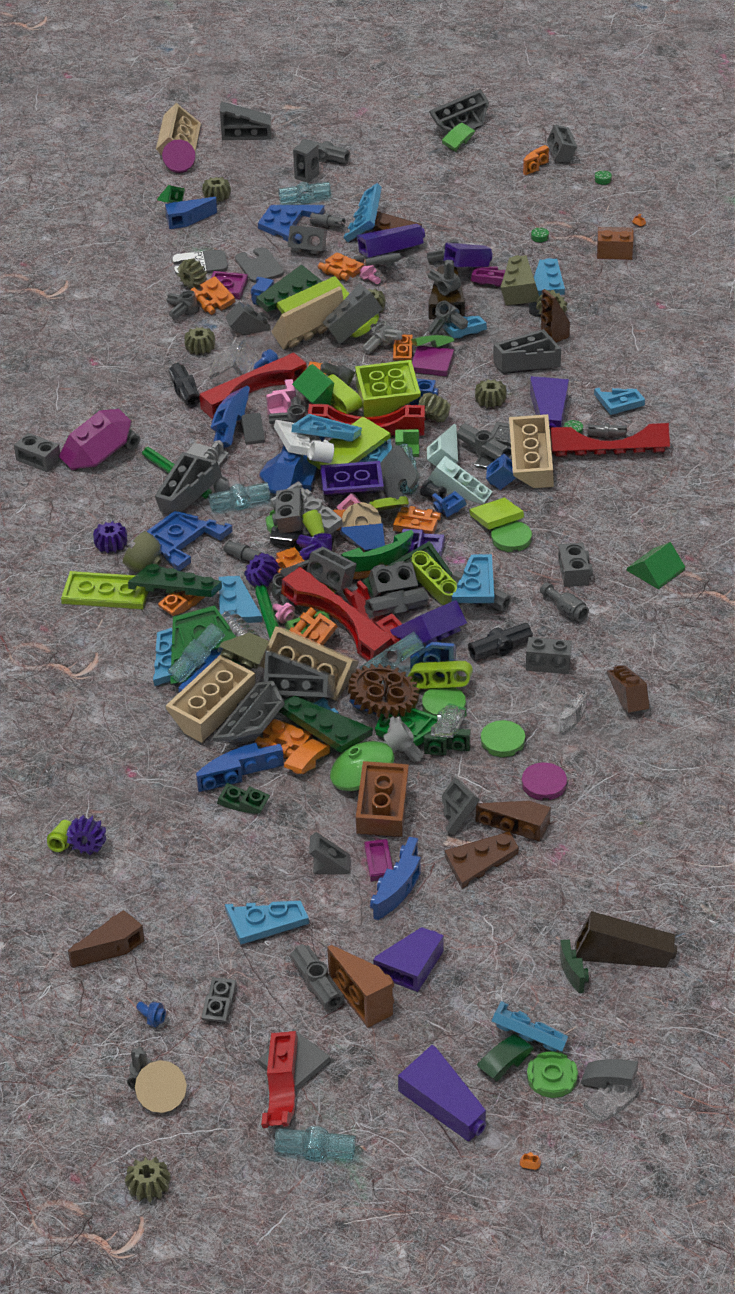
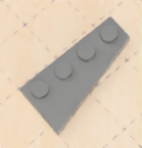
M299 481L287 488L300 487L305 501L304 513L311 510H317L318 513H321L325 533L331 534L343 526L342 518L329 507H324L322 501L319 498L315 499L308 489H303ZM276 496L273 497L272 499H270V502H271V506H272V507H273V500L276 499Z

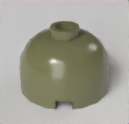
M143 531L133 540L136 544L132 549L129 547L123 557V564L134 572H140L150 564L159 565L161 563V545L152 534Z

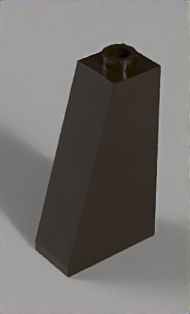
M438 266L437 272L443 274L444 266ZM454 266V273L459 277L457 267ZM434 281L428 301L429 320L437 317L435 314L436 306L441 301H447L459 310V314L465 317V300L462 287L444 296L438 291L437 283Z
M593 911L590 912L575 940L576 958H582L583 961L666 968L669 961L675 959L678 948L675 945V934Z

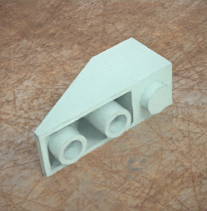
M455 424L427 447V460L436 467L444 456L454 463L458 462L457 428Z
M446 456L443 457L427 479L433 481L439 487H445L449 495L456 491L464 499L484 504L493 492Z

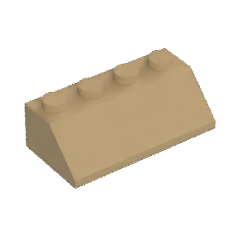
M176 103L163 116L156 150L162 155L164 147L169 142L179 139L187 141L196 150L201 123Z
M339 286L280 316L271 332L283 350L288 347L293 348L300 341H307L318 332L321 334L327 330L323 321L344 300L342 289Z
M548 414L509 417L513 476L533 488L554 487Z
M277 626L266 648L267 651L276 652L334 675V698L331 699L335 701L338 700L348 686L349 679L352 673H355L359 661ZM264 653L263 658H262V660H261V662H260V665H259L260 667H262V668H264V669H265V653Z
M219 655L166 705V709L184 734L202 743L237 708V704L255 686V673Z

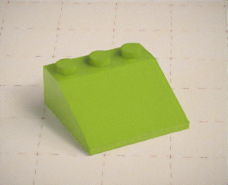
M411 360L355 366L356 387L358 395L362 400L364 417L389 414L421 397Z

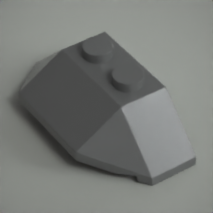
M479 89L434 108L429 113L437 126L447 132H450L460 123H464L474 130L483 125L489 101L482 90Z
M274 681L257 682L212 737L213 741L235 745L254 743L285 704Z

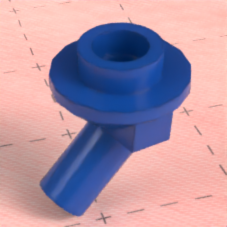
M271 349L263 352L262 358L252 366L254 370L278 360L276 352Z
M144 1002L137 1004V1010L147 1017L148 1025L157 1027L164 1022L166 1009H163L162 1003L152 1002L149 1004V1007Z

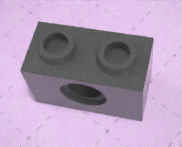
M303 140L293 149L294 179L309 183L319 175L318 144Z

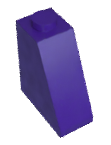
M446 243L444 261L453 260L455 267H488L492 261L493 253L491 248L484 245Z
M421 927L375 956L373 964L380 967L385 975L388 974L392 978L393 983L418 992L444 951V935Z

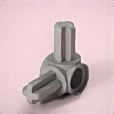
M386 321L378 322L372 327L371 338L363 345V351L371 354L379 345H388L393 340L400 341L403 333L401 330H394L392 326H388Z
M399 716L396 718L391 717L388 733L384 735L386 743L395 752L397 750L399 752L403 751L413 762L420 761L423 757V752L413 743L414 736Z

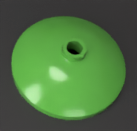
M367 741L348 748L336 759L332 766L330 779L333 785L344 791L359 790L363 761L393 763L394 753L391 747L383 742Z

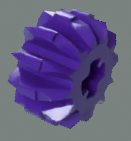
M105 521L103 525L98 524V527L94 529L93 541L95 547L99 548L100 552L106 551L108 554L113 551L116 553L117 550H123V546L127 545V530L121 523L115 524L114 521L111 523Z
M262 552L259 556L255 555L254 559L250 560L249 565L245 567L244 575L252 586L264 585L268 587L270 582L273 581V577L278 574L280 567L273 556Z
M82 815L80 819L75 818L68 827L66 834L68 836L67 843L72 844V850L79 849L80 855L84 851L91 855L94 851L98 852L101 850L102 845L105 844L107 839L105 834L106 827L101 826V820L94 821L93 816L87 819Z

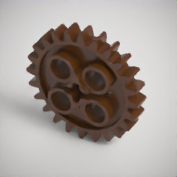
M370 664V668L362 666V670L356 669V672L352 673L348 683V694H350L351 700H355L354 705H361V711L368 709L369 715L375 712L377 717L384 714L386 718L389 715L396 718L398 713L405 716L406 712L411 713L412 708L415 709L419 699V688L416 687L417 682H412L413 677H405L406 672L399 673L398 667L392 670L390 665L383 668L382 664H379L378 667Z

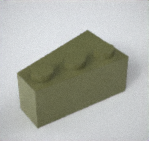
M527 255L509 257L500 287L506 306L536 302L539 298Z

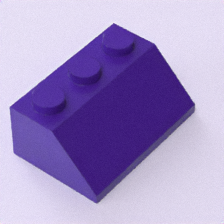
M380 461L320 465L323 496L383 492L384 490Z
M457 600L424 613L390 631L393 635L415 646L425 643L427 646L431 642L440 641L461 631L460 626L466 624L467 621Z

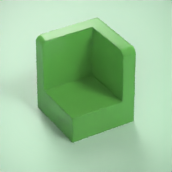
M395 430L396 445L401 446L408 457H419V430Z

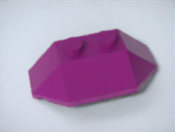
M120 409L99 410L69 434L59 454V458L71 470L98 466L127 442L132 423L131 420Z

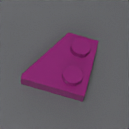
M497 266L478 267L474 269L471 281L478 284L488 283L501 287L505 270H498Z

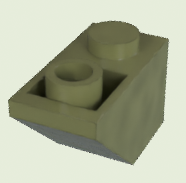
M249 632L221 642L217 652L229 660L234 659L241 662L240 665L247 669H257L269 641Z

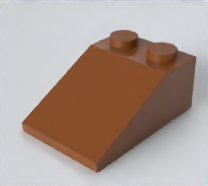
M598 227L597 259L632 260L633 228Z
M363 761L356 810V834L403 837L409 764Z
M328 946L329 975L366 1027L369 1028L392 1016L393 1004L395 1002L392 978L388 974L385 975L380 967L338 947Z

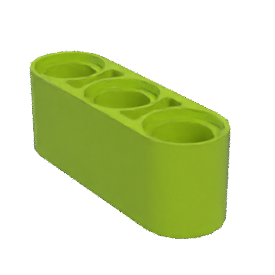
M331 374L327 376L334 382L331 405L336 410L349 414L362 408V400L358 393L336 375Z
M424 551L415 552L412 555L411 562L416 579L440 604L446 605L452 602V595L456 592L457 583L428 553Z
M467 661L416 663L411 668L408 677H413L412 682H417L416 687L419 689L463 687L470 681L473 668ZM457 671H463L466 676L458 675ZM436 672L443 673L445 677H438ZM414 673H420L423 678H417Z

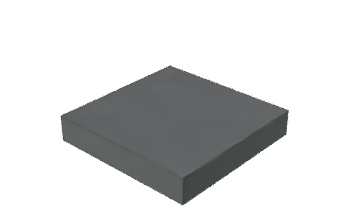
M297 1031L298 1042L294 1073L295 1092L330 1063L329 1055ZM269 1050L258 1059V1065L266 1071Z

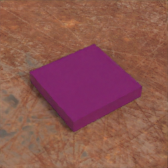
M213 271L211 278L215 276L235 299L240 300L248 282V274Z
M417 346L412 360L414 372L447 376L454 357V349Z

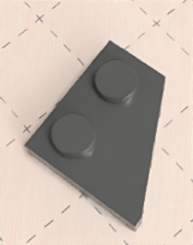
M456 777L442 794L444 817L449 820L446 831L452 835L456 834L480 801Z

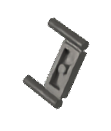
M389 252L369 258L364 255L354 256V259L358 262H364L365 266L379 264L380 266L390 267L394 266V262H399L401 256L400 253Z

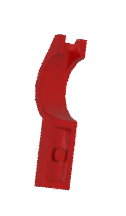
M361 580L357 582L358 588L352 592L348 588L343 590L345 597L352 607L356 608L363 616L372 620L376 626L386 631L392 637L391 645L401 656L418 647L391 633V629L402 625L393 614L369 618L364 606L366 600L370 599L367 587Z
M296 1031L271 1033L267 1066L269 1108L267 1113H262V1128L283 1125V1127L289 1126L294 1115L296 1097L294 1073L298 1042Z

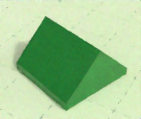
M312 364L292 385L311 404L331 405L334 382Z
M668 542L651 549L628 566L626 571L659 590L683 572L685 565L672 543Z

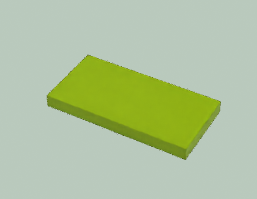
M334 276L277 302L276 307L283 314L339 286L342 289L343 299L349 295V292Z
M361 417L351 424L362 428L361 435L353 441L332 438L328 441L334 445V455L330 463L309 460L308 456L307 461L320 470V465L357 463L391 438L390 432L365 417Z
M70 571L61 596V603L144 609L149 591H145V587L137 586L136 590L128 589V581L135 575Z

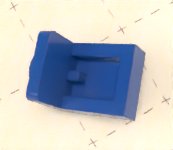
M456 491L443 499L436 493L432 495L434 500L432 503L433 507L438 513L441 512L446 517L457 513L467 505L465 499Z

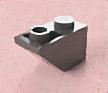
M240 301L225 317L229 326L242 335L270 329L266 315L262 312L257 313L249 304L245 305Z

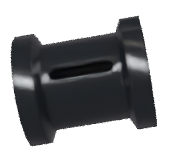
M426 480L422 484L420 489L422 496H428L433 499L432 495L436 493L442 499L446 497L447 489L445 487H439L431 480Z

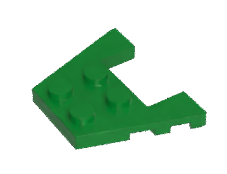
M215 605L173 617L171 686L185 682L190 678L185 658L217 650L221 642L236 637ZM234 659L231 660V661H233V662H235V663H237V664H239V665H240V663H241V662H239V661H237V660H234Z
M449 703L438 716L412 708L411 713L406 712L405 716L398 713L397 717L399 716L402 722L407 725L414 736L413 743L419 746L424 743V735L447 729L465 718L467 711L466 708ZM384 714L380 715L375 727L377 736L384 738V735L388 733L392 715H389L388 718Z

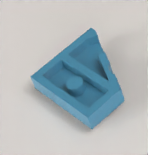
M480 316L464 317L468 320V326L463 330L454 323H445L442 327L453 338H462L464 335L477 334L482 330H486L487 323Z
M600 388L594 389L595 397L610 415L645 406V398L637 389L612 388V392H601Z

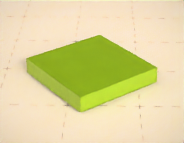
M505 497L469 509L470 516L487 529L524 518L523 510Z

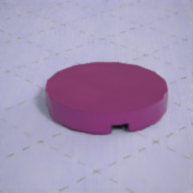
M181 139L169 142L162 152L164 165L175 173L188 171L194 165L196 159L195 150L192 145Z
M535 763L527 767L523 772L522 788L528 796L534 799L543 800V798H549V800L561 796L566 790L567 776L565 771L555 764Z

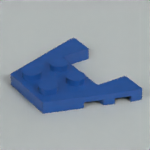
M270 205L259 220L258 229L274 236L278 234L283 236V240L288 241L290 225H296L302 216L310 217L312 213L322 215L325 212V205ZM297 234L295 241L300 244L303 238L300 234Z
M174 511L147 532L158 539L161 545V554L173 568L181 571L191 563V556L180 550L204 532L221 541L233 532L232 525L225 523V526L217 524L215 520H198V516Z

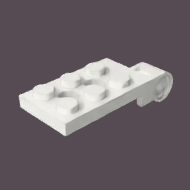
M280 420L275 421L274 428L288 452L307 455L309 460L324 463L332 461L334 455V445L332 443H329L327 440L322 442L319 436L291 432L292 424L294 423Z

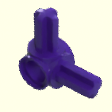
M327 533L316 534L313 537L299 535L297 544L300 547H304L299 553L302 559L308 560L311 552L321 547L332 551V535Z

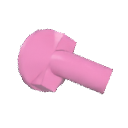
M374 265L364 266L360 270L359 276L364 281L369 279L375 284L381 282V279L374 275L377 272Z
M276 603L272 606L273 610L277 612L275 617L280 623H286L293 619L295 615L293 605L285 603L282 606Z

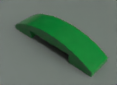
M409 530L394 535L393 543L367 552L356 548L342 553L341 556L357 564L355 572L369 571L378 565L386 566L400 559L411 548L414 532Z

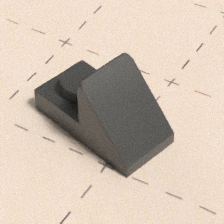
M261 414L242 415L240 425L245 444L264 443L265 438Z
M318 832L310 836L309 854L314 857V874H348L350 872L349 853Z

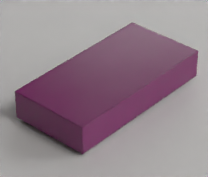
M387 839L365 841L364 849L370 882L378 881L380 877H384L386 869L393 870Z

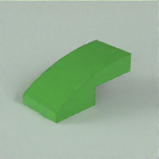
M460 123L442 139V144L456 152L463 143L466 144L475 133V130L464 123Z
M443 335L416 337L411 339L413 346H420L431 342L432 347H439L453 342L454 339L453 337Z

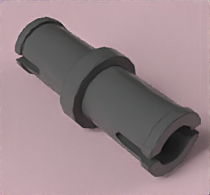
M312 213L310 215V218H315L313 220L310 219V224L323 225L325 228L335 227L344 229L345 224H341L346 222L345 218L333 217L331 214L321 215Z
M605 423V425L588 424L587 437H605V439H609V437L627 438V425L618 426L610 425V423Z
M230 540L226 541L223 548L225 553L237 556L242 561L253 560L255 555L259 556L262 553L250 549L248 545H240Z

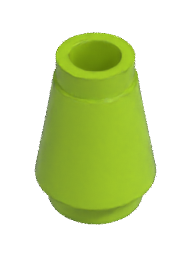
M311 510L302 515V523L312 537L316 534L325 533L321 513H318L317 510Z
M62 820L48 834L47 845L52 851L62 852L68 848L69 843H67L68 836L66 834L68 827L71 825L70 821Z

